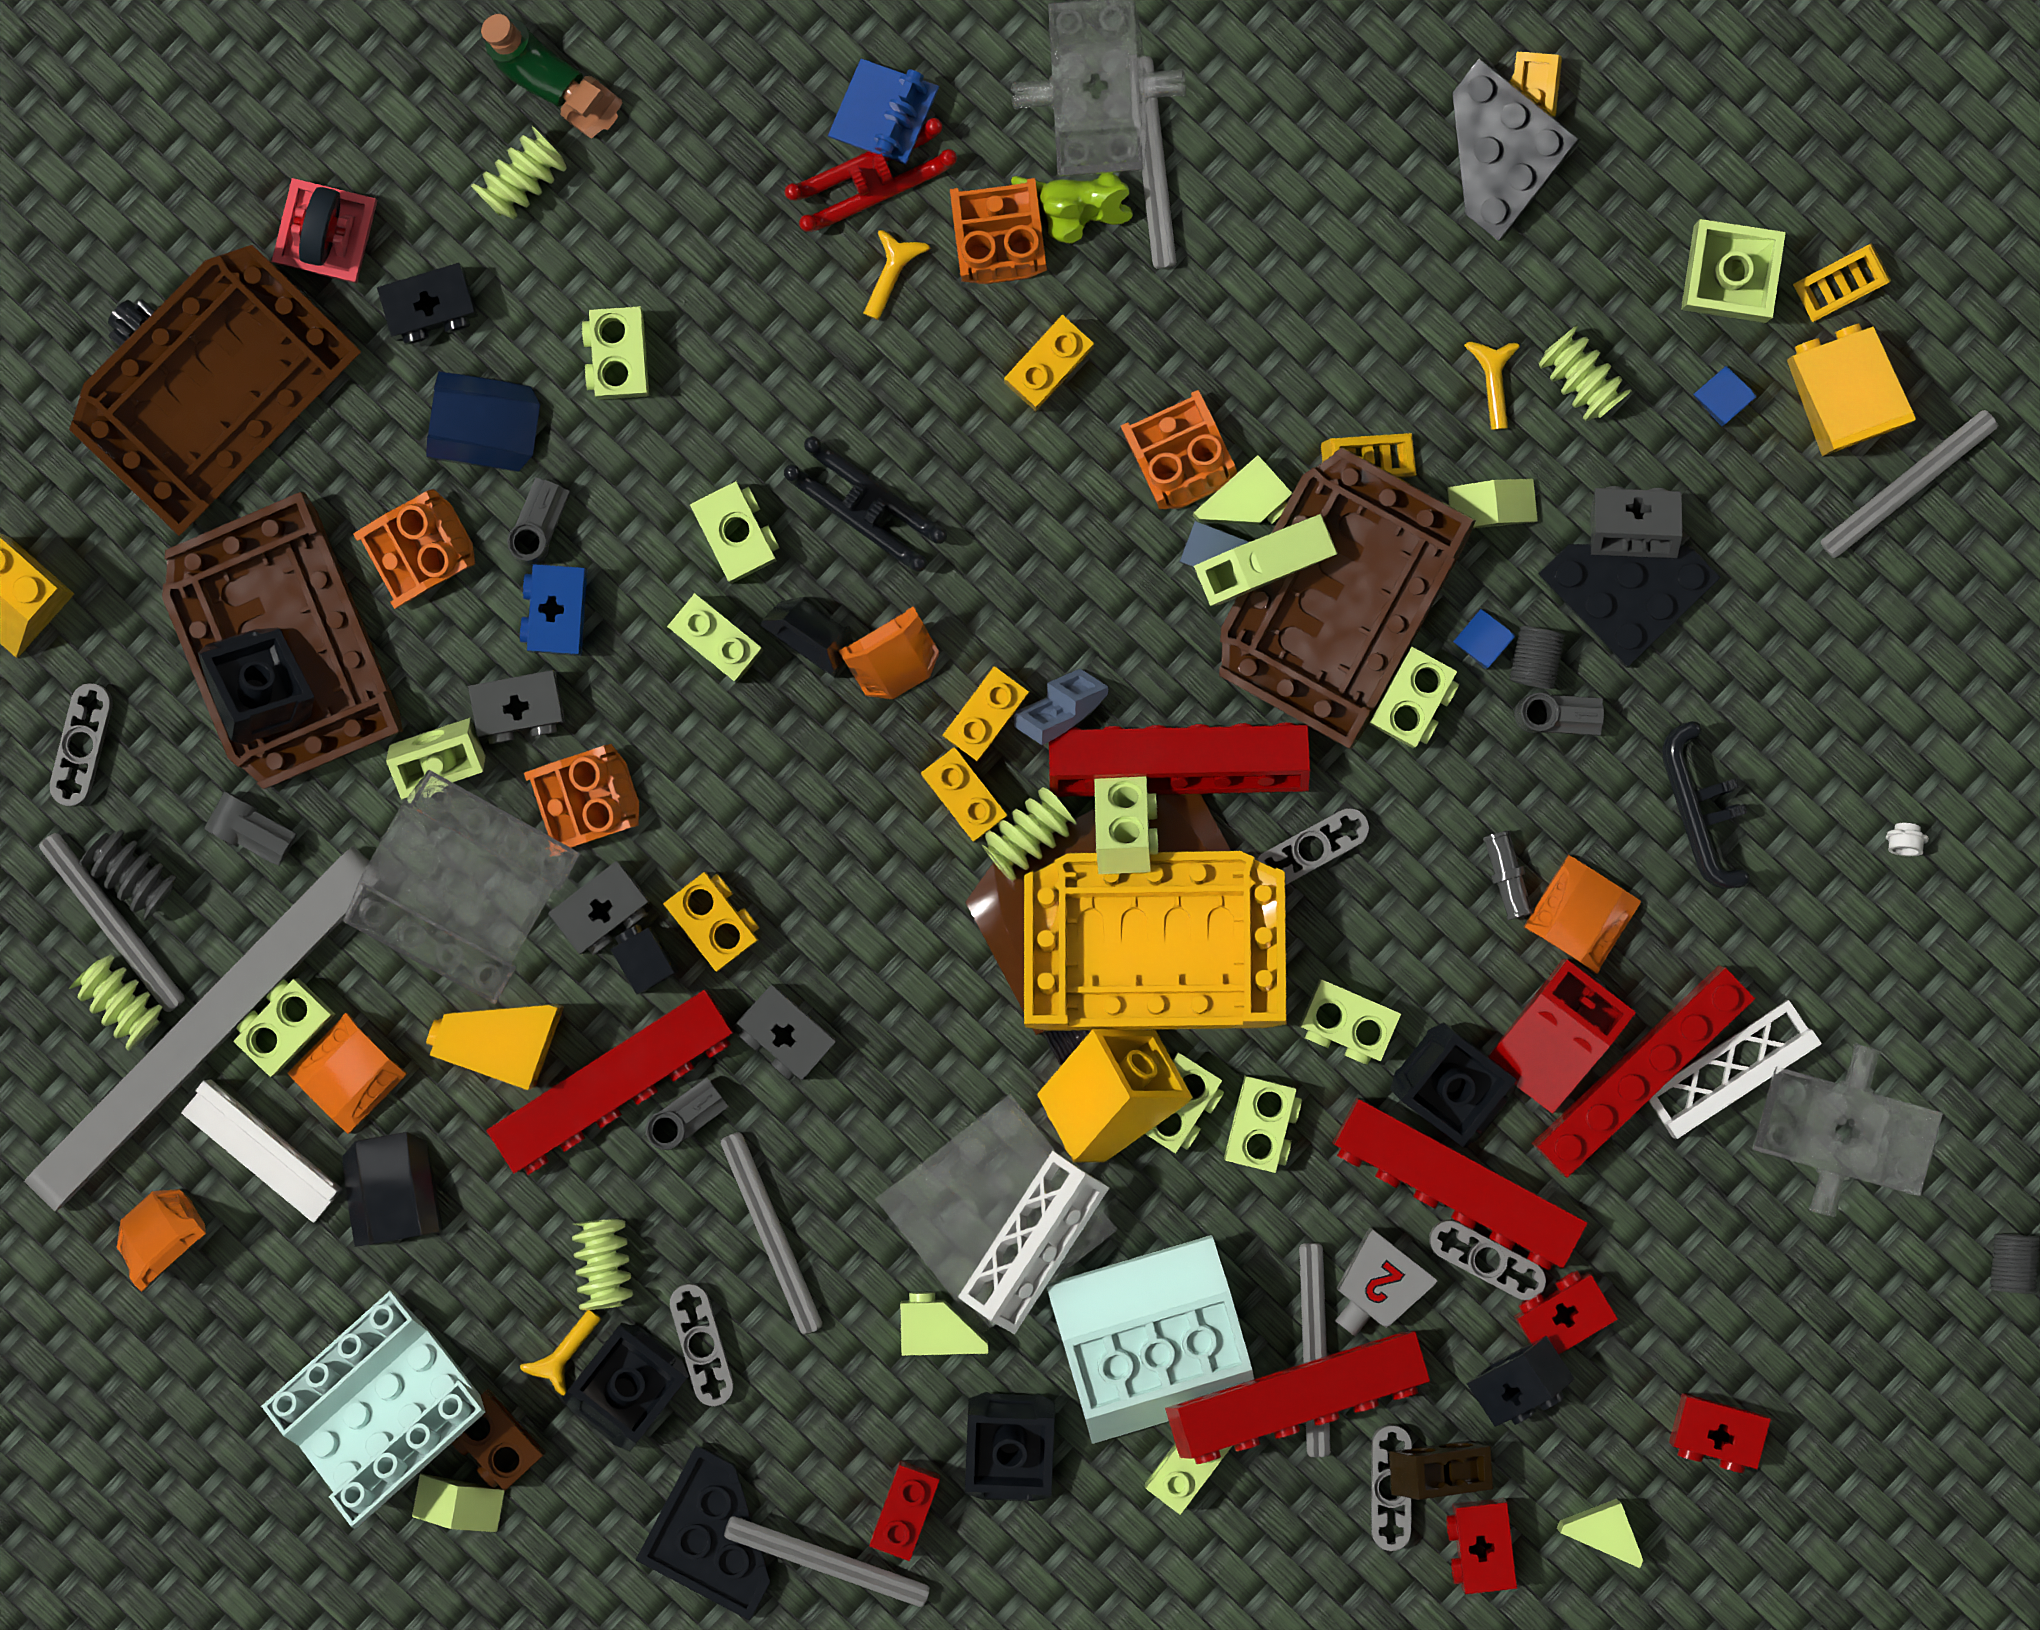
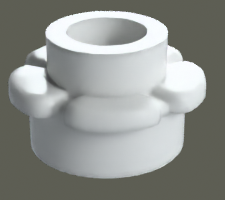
M1898 823L1895 825V829L1888 831L1886 835V840L1889 841L1888 851L1900 856L1922 855L1924 844L1929 840L1928 836L1921 832V827L1912 823Z

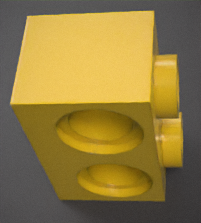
M1062 314L1005 376L1004 383L1034 411H1037L1094 349V343Z
M994 666L942 736L978 762L1027 697L1029 691Z
M955 747L920 773L973 842L1007 817V814Z
M703 872L663 904L713 969L718 972L759 940L754 934L759 929V926L745 908H742L739 912L735 910L727 899L733 893L718 873L711 878L707 872ZM700 889L708 891L713 897V907L704 915L693 912L689 903L691 895ZM726 923L734 925L740 933L738 944L731 949L721 947L716 940L718 928Z

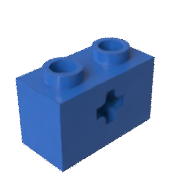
M533 564L532 574L524 575L523 599L530 600L529 617L521 618L520 642L527 643L528 652L582 656L587 569ZM551 598H556L557 604L564 607L563 614L555 616V622H550L549 616L542 613L543 606H550Z

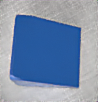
M1727 366L1693 394L1721 427L1757 397Z
M1480 609L1453 642L1484 669H1488L1516 635Z

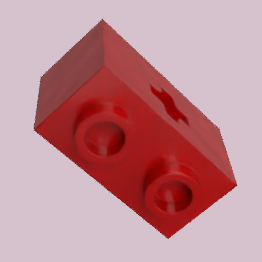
M1578 1270L1558 1280L1555 1283L1558 1289L1543 1298L1542 1294L1538 1293L1532 1299L1521 1302L1518 1305L1521 1312L1514 1315L1515 1320L1530 1344L1547 1336L1558 1354L1563 1353L1618 1320L1592 1275L1588 1272L1580 1275ZM1558 1304H1563L1566 1308L1573 1306L1574 1310L1569 1313L1571 1321L1568 1324H1564L1560 1320L1553 1321L1552 1318L1558 1314L1556 1309Z
M1682 1393L1669 1443L1673 1447L1679 1448L1677 1455L1698 1462H1703L1704 1455L1721 1459L1719 1467L1744 1474L1746 1466L1758 1469L1771 1419L1763 1414ZM1720 1424H1723L1722 1429L1729 1434L1728 1439L1719 1440L1717 1446H1714V1440L1708 1436L1709 1430H1718Z
M900 1460L869 1547L910 1561L940 1481V1474Z
M1498 1498L1453 1503V1515H1446L1449 1541L1457 1542L1458 1558H1451L1453 1583L1461 1584L1465 1594L1517 1589L1506 1500ZM1476 1536H1482L1486 1543L1491 1544V1547L1484 1549V1557H1478L1474 1550L1469 1549V1546L1476 1544Z

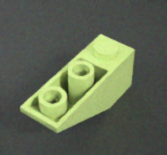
M1319 514L1194 565V568L1210 606L1226 603L1335 556L1338 553L1324 519Z

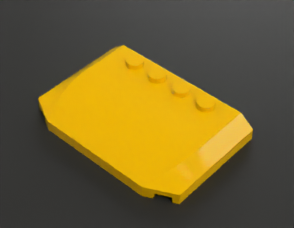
M1242 851L1158 852L1156 855H1150L1151 872L1098 874L1097 853H1067L1035 873L1032 871L1024 875V1025L1026 1028L1047 1031L1092 1029L1268 1028L1287 1024L1285 871L1265 865Z

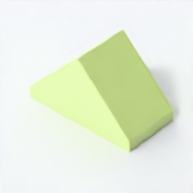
M1533 479L1490 480L1447 488L1449 506L1475 519L1473 528L1538 522Z
M420 1474L412 1517L448 1529L497 1532L505 1491L498 1487L492 1488L487 1485Z
M1618 1499L1560 1520L1557 1526L1560 1533L1638 1568L1641 1567L1643 1562L1642 1555L1623 1506Z

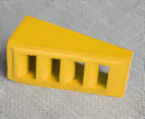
M1870 243L1799 280L1793 286L1810 319L1814 322L1891 282V279L1873 244ZM1863 257L1875 279L1867 283L1857 263V260ZM1847 265L1859 286L1854 291L1851 290L1841 271V268ZM1830 274L1833 275L1843 294V297L1837 300L1825 279ZM1817 282L1828 305L1820 308L1809 286Z
M1412 433L1331 438L1321 443L1322 462L1334 455V452L1340 448H1345L1355 454L1356 448H1361L1362 458L1375 464L1373 447L1379 446L1382 469L1398 478L1416 476ZM1397 444L1399 468H1392L1390 445Z

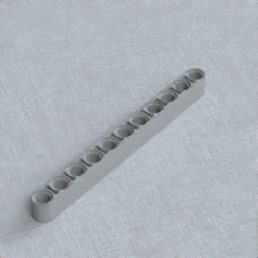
M355 846L349 848L30 1173L24 1182L54 1212L63 1207L236 1030L238 1024L267 999L268 993L281 980L286 979L380 883L384 875Z

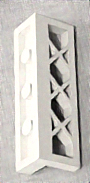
M1786 1000L1680 1070L1649 1100V1103L1670 1135L1678 1139L1822 1043L1814 1031L1807 1028L1791 1002ZM1786 1013L1799 1034L1785 1043L1768 1040L1771 1022ZM1764 1027L1762 1039L1751 1036ZM1743 1040L1761 1043L1758 1059L1749 1067L1732 1064L1735 1046ZM1767 1045L1778 1047L1765 1055ZM1728 1051L1726 1062L1714 1060ZM1708 1063L1725 1067L1722 1083L1714 1090L1696 1087L1699 1070ZM1731 1068L1743 1070L1729 1079ZM1692 1075L1690 1086L1678 1084ZM1672 1087L1689 1090L1685 1109L1670 1117L1658 1096ZM1695 1092L1706 1094L1693 1103Z
M211 1079L203 1081L195 1090L197 1094L181 1114L310 1221L315 1223L343 1189Z
M1052 1151L958 1298L991 1322L1015 1334L1109 1190V1187ZM1061 1167L1070 1174L1060 1189L1051 1192L1050 1182ZM1041 1207L1042 1217L1038 1224L1027 1229L1028 1215L1032 1209ZM1018 1243V1254L1014 1261L1004 1265L1003 1254L1008 1246ZM994 1280V1291L984 1305L975 1297L985 1282Z

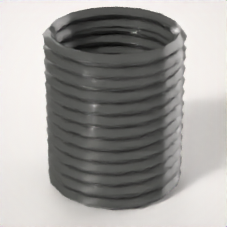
M1521 626V631H1519V637L1517 638L1518 642H1516V654H1514L1513 667H1511L1510 681L1538 688L1554 689L1555 680L1557 679L1555 676L1558 675L1556 672L1559 671L1557 668L1559 667L1558 663H1560L1561 650H1563L1562 642H1564L1563 638L1565 635L1547 629Z
M1994 1234L1993 1258L1991 1259L1993 1262L1991 1263L1992 1271L1990 1272L1992 1274L1990 1276L1991 1286L1989 1288L2001 1292L2035 1294L2037 1292L2035 1289L2037 1288L2036 1280L2038 1279L2036 1276L2038 1275L2037 1267L2039 1266L2037 1263L2039 1262L2040 1238L2015 1234Z

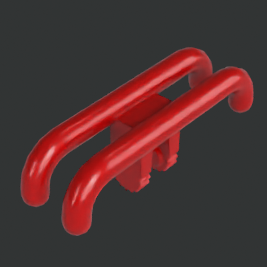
M931 118L923 125L913 149L929 142L941 133L943 126L939 119ZM946 149L939 156L892 177L886 163L891 159L883 157L882 153L877 155L867 151L796 184L791 183L786 186L784 192L787 199L799 201L852 178L858 194L817 213L803 215L800 218V228L805 232H814L940 175L954 166L957 161V155L953 150Z

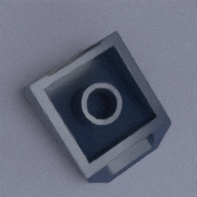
M439 371L434 386L426 457L431 460L519 472L533 456L540 403L532 388L520 384Z

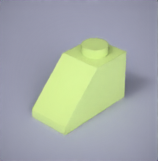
M1257 455L1202 504L1192 516L1198 522L1259 525L1267 519L1273 524L1280 518L1287 505L1286 500L1293 493Z
M935 1292L909 1293V1300L901 1301L902 1356L988 1354V1341L945 1300H935Z

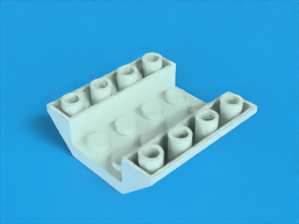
M1212 1235L1046 1285L1092 1444L1168 1422L1166 1407L1254 1379L1230 1289Z
M391 1291L385 1294L261 1406L282 1435L301 1448L333 1491L329 1498L354 1529L359 1527L485 1413L481 1395L437 1338Z

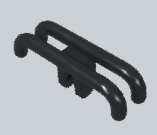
M808 437L804 442L805 450L827 468L853 485L852 489L843 500L795 464L785 467V478L803 493L916 572L925 570L927 567L926 558L876 524L884 511L888 510L936 544L946 541V530L837 454L817 437Z
M1696 721L1683 723L1672 729L1665 738L1662 756L1697 868L1702 877L1712 886L1722 889L1743 887L1749 883V873L1743 869L1726 871L1720 867L1706 826L1746 814L1745 804L1731 805L1722 811L1705 815L1702 814L1699 802L1718 794L1724 795L1739 788L1737 779L1734 778L1697 791L1694 790L1683 756V748L1689 740L1697 738L1701 734L1702 727Z

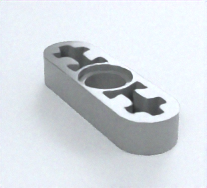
M91 683L84 684L74 691L70 701L50 780V793L58 803L65 806H78L84 803L91 794L113 707L112 696L103 686ZM92 691H96L97 699L103 702L101 710L94 709L90 722H99L97 731L88 726H74L76 717L85 720L87 707L81 705L82 697H90ZM80 732L87 733L93 741L91 753L82 758L73 755L69 746L71 738ZM65 759L75 764H88L87 772L77 770L75 783L82 785L80 793H72L70 799L65 798L66 791L60 788L61 780H69L73 769L64 767Z
M1340 810L1263 852L1256 860L1265 865L1264 860L1269 857L1274 862L1281 861L1288 857L1282 849L1290 845L1292 856L1302 866V869L1294 873L1292 864L1283 868L1286 885L1361 844L1368 835V821L1358 810ZM1343 816H1347L1350 821L1357 819L1361 825L1355 830L1358 837L1351 840L1346 835L1336 839L1335 843L1340 848L1332 852L1330 841L1320 831V828L1328 825L1329 832L1332 833L1342 826L1340 819ZM1307 836H1315L1323 844V854L1316 861H1306L1299 854V843Z
M1454 1220L1440 1221L1432 1228L1429 1235L1430 1247L1435 1254L1521 1300H1530L1544 1290L1546 1283L1545 1274L1534 1262ZM1451 1228L1457 1229L1456 1238L1469 1245L1471 1236L1478 1239L1470 1248L1466 1263L1459 1261V1258L1464 1254L1463 1251L1451 1246L1447 1252L1441 1250L1443 1242L1438 1239V1234L1441 1231L1448 1233ZM1482 1248H1493L1499 1254V1265L1491 1272H1482L1476 1267L1475 1256ZM1508 1257L1516 1260L1510 1266L1512 1269L1520 1273H1525L1528 1268L1533 1270L1532 1278L1537 1281L1533 1289L1526 1287L1523 1292L1518 1291L1519 1282L1508 1275L1505 1276L1504 1283L1497 1281V1278L1503 1274L1507 1267Z
M695 1283L683 1284L673 1292L670 1298V1309L697 1398L703 1404L719 1406L730 1398L734 1389V1381L708 1293L702 1286ZM690 1291L692 1297L700 1296L702 1304L696 1307L697 1317L700 1320L707 1316L709 1325L699 1324L688 1331L684 1330L682 1323H690L691 1318L687 1309L680 1310L678 1307V1302L684 1299L683 1292ZM705 1332L713 1338L714 1350L710 1355L699 1357L691 1351L689 1342L695 1333ZM718 1357L721 1366H713V1372L717 1380L724 1379L726 1386L721 1388L720 1397L714 1398L711 1392H704L702 1389V1385L708 1382L706 1369L697 1373L694 1364H708Z
M1385 1424L1375 1431L1371 1443V1534L1375 1543L1380 1548L1387 1551H1397L1408 1543L1411 1536V1498L1399 1496L1396 1499L1389 1500L1382 1497L1379 1493L1380 1481L1390 1475V1467L1378 1470L1379 1461L1388 1464L1387 1450L1380 1447L1379 1444L1380 1441L1387 1440L1388 1433L1390 1432L1395 1433L1397 1440L1404 1442L1403 1448H1396V1450L1411 1449L1412 1443L1410 1436L1401 1426ZM1378 1505L1388 1508L1404 1505V1513L1395 1511V1524L1398 1527H1403L1402 1534L1395 1535L1394 1542H1387L1386 1536L1379 1534V1527L1387 1525V1512L1378 1513Z

